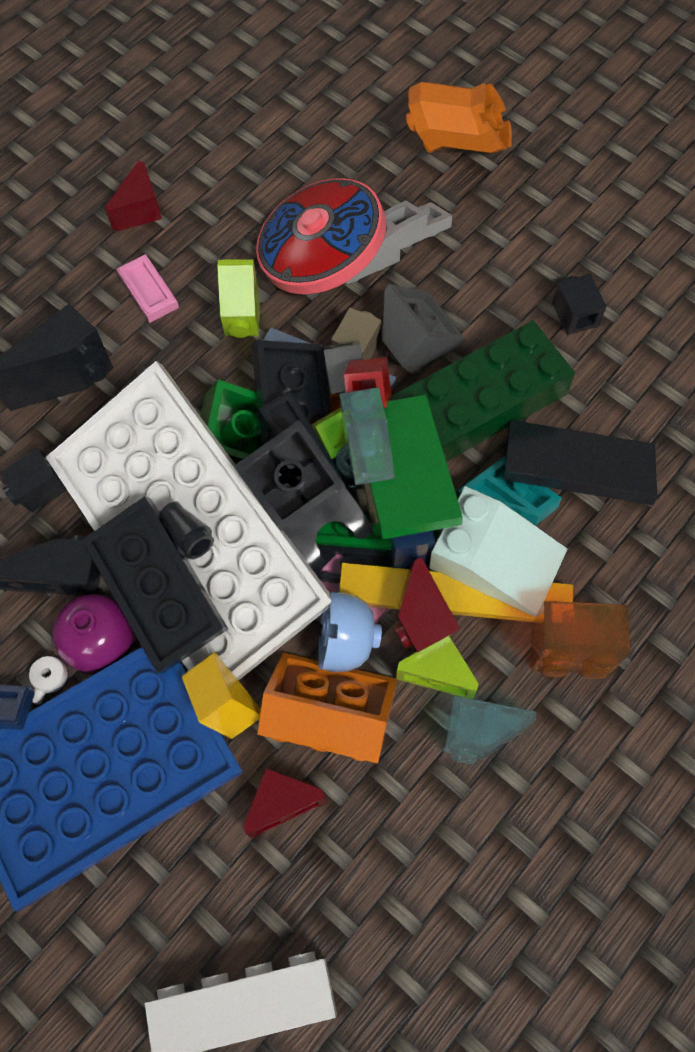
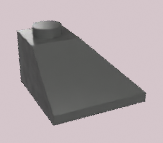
M391 284L385 288L382 340L389 348L391 358L401 366L423 367L459 347L466 341L428 291Z

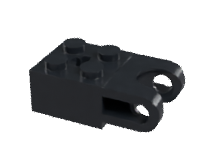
M300 420L234 465L237 473L275 525L288 536L315 574L320 572L325 565L324 559L316 545L317 532L324 524L332 521L339 522L348 530L351 536L358 539H366L373 533V526ZM284 466L287 470L294 468L297 471L298 476L294 478L297 483L293 487L288 483L283 485L280 483L278 477L282 475L279 472L281 467Z

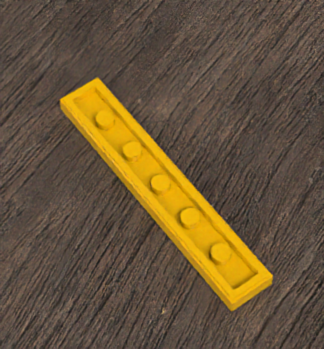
M342 563L339 592L356 595L364 600L369 607L398 609L409 569ZM429 571L453 615L570 625L573 623V585L552 583L536 618L445 574Z

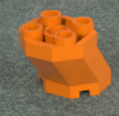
M420 82L408 90V107L410 112L406 114V120L412 132L417 131L428 153H433L447 147L495 153L512 147L510 121L503 122L501 115L502 112L506 111V108L492 84L486 85V83H483L474 88Z

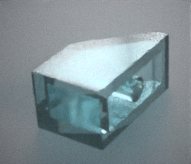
M379 387L341 393L342 425L355 485L395 479L387 420Z
M454 696L450 708L443 752L452 753L451 759L455 761L475 764L477 759L484 760L529 729L536 720L537 712Z

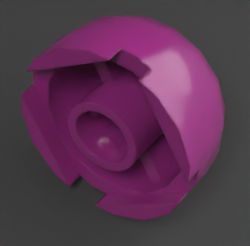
M99 594L82 595L68 602L57 614L52 628L53 643L61 659L75 670L90 675L96 674L124 658V655L128 652L130 645H133L135 639L134 631L118 603L110 597Z

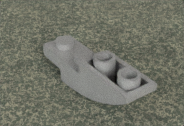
M405 200L384 211L386 216V232L380 249L372 261L355 277L345 282V284L356 282L360 278L399 262L400 249L407 248L418 241L435 236L437 233L451 228L452 215L432 202L416 207Z

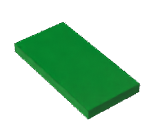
M426 395L389 401L387 408L352 411L382 539L462 525L463 516Z

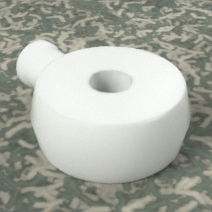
M45 656L32 664L29 671V679L35 692L32 703L41 705L46 693L57 692L65 685L68 677L67 668L59 658ZM51 672V675L46 678L47 673Z

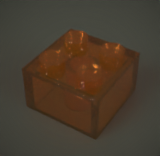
M544 601L531 624L532 670L543 671V675L548 677H563L567 675V672L583 673V677L588 679L607 678L608 674H612L630 654L628 605Z

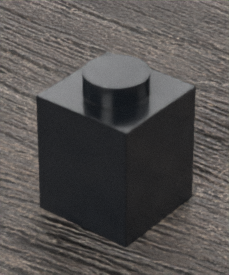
M591 273L579 277L570 276L558 282L552 301L567 335L599 327L607 307Z
M36 448L0 471L7 484L3 487V490L9 500L16 506L21 504L32 513L67 491L46 459L47 455L39 448Z

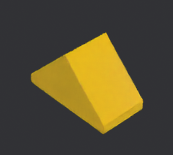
M215 651L183 674L182 679L199 723L233 739L260 719L261 708Z

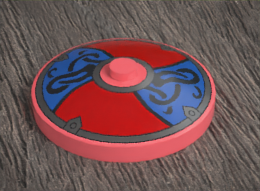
M334 178L305 186L283 200L264 222L256 245L259 265L272 284L289 293L314 294L338 287L360 273L372 261L380 249L386 232L384 209L375 192L364 183L356 180Z

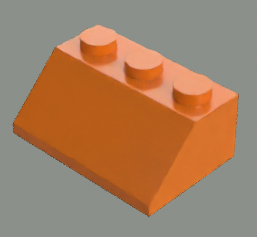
M283 652L263 693L257 735L269 737L278 742H290L311 747L316 751H328L348 756L357 761H369L378 764L398 679L357 669L348 672H329L319 669L318 660Z

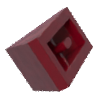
M138 160L104 207L111 227L115 231L129 229L162 219L150 178L142 161Z
M266 768L243 826L246 835L252 839L327 803L325 795L320 788Z

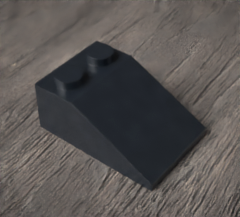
M68 304L0 356V398L10 411L86 390L94 383L103 380L108 372L113 369V365L97 329L74 307Z

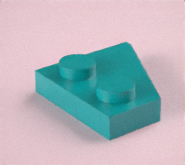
M502 457L465 485L502 502L535 526L559 507L562 497L548 487L503 480L505 457ZM465 486L457 491V499H459Z

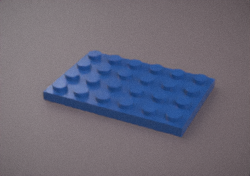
M143 647L29 712L23 730L0 729V882L14 911L20 912L243 773L222 734L199 723L182 679L186 671L181 662L164 674L157 673Z

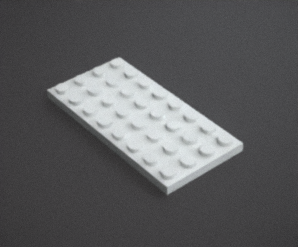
M157 361L46 457L94 531L144 496L152 499L159 513L167 504L177 501L184 509L211 528L212 537L214 538L211 549L197 559H189L187 556L186 558L223 618L228 630L184 659L182 662L187 670H190L215 651L239 681L330 608L332 602L330 593L289 537L275 525L235 470V463L164 366Z

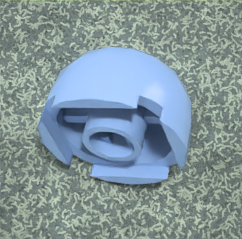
M329 592L332 600L330 608L321 615L320 624H323L322 637L319 636L318 667L329 672H348L359 668L369 658L372 648H379L382 628L380 624H374L373 611L364 600L356 595L345 592Z

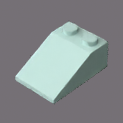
M465 486L458 499L463 516L462 525L443 529L432 551L429 568L537 618L567 548L502 502Z

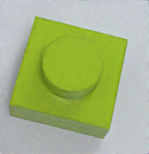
M339 408L311 425L331 459L359 443L355 426L346 408Z

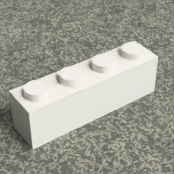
M313 951L288 957L290 967L273 971L271 962L245 968L246 978L229 982L228 973L201 979L202 989L185 993L183 983L157 990L158 1000L145 1003L151 1052H202L336 1018L337 1011L326 958L316 960L315 952Z

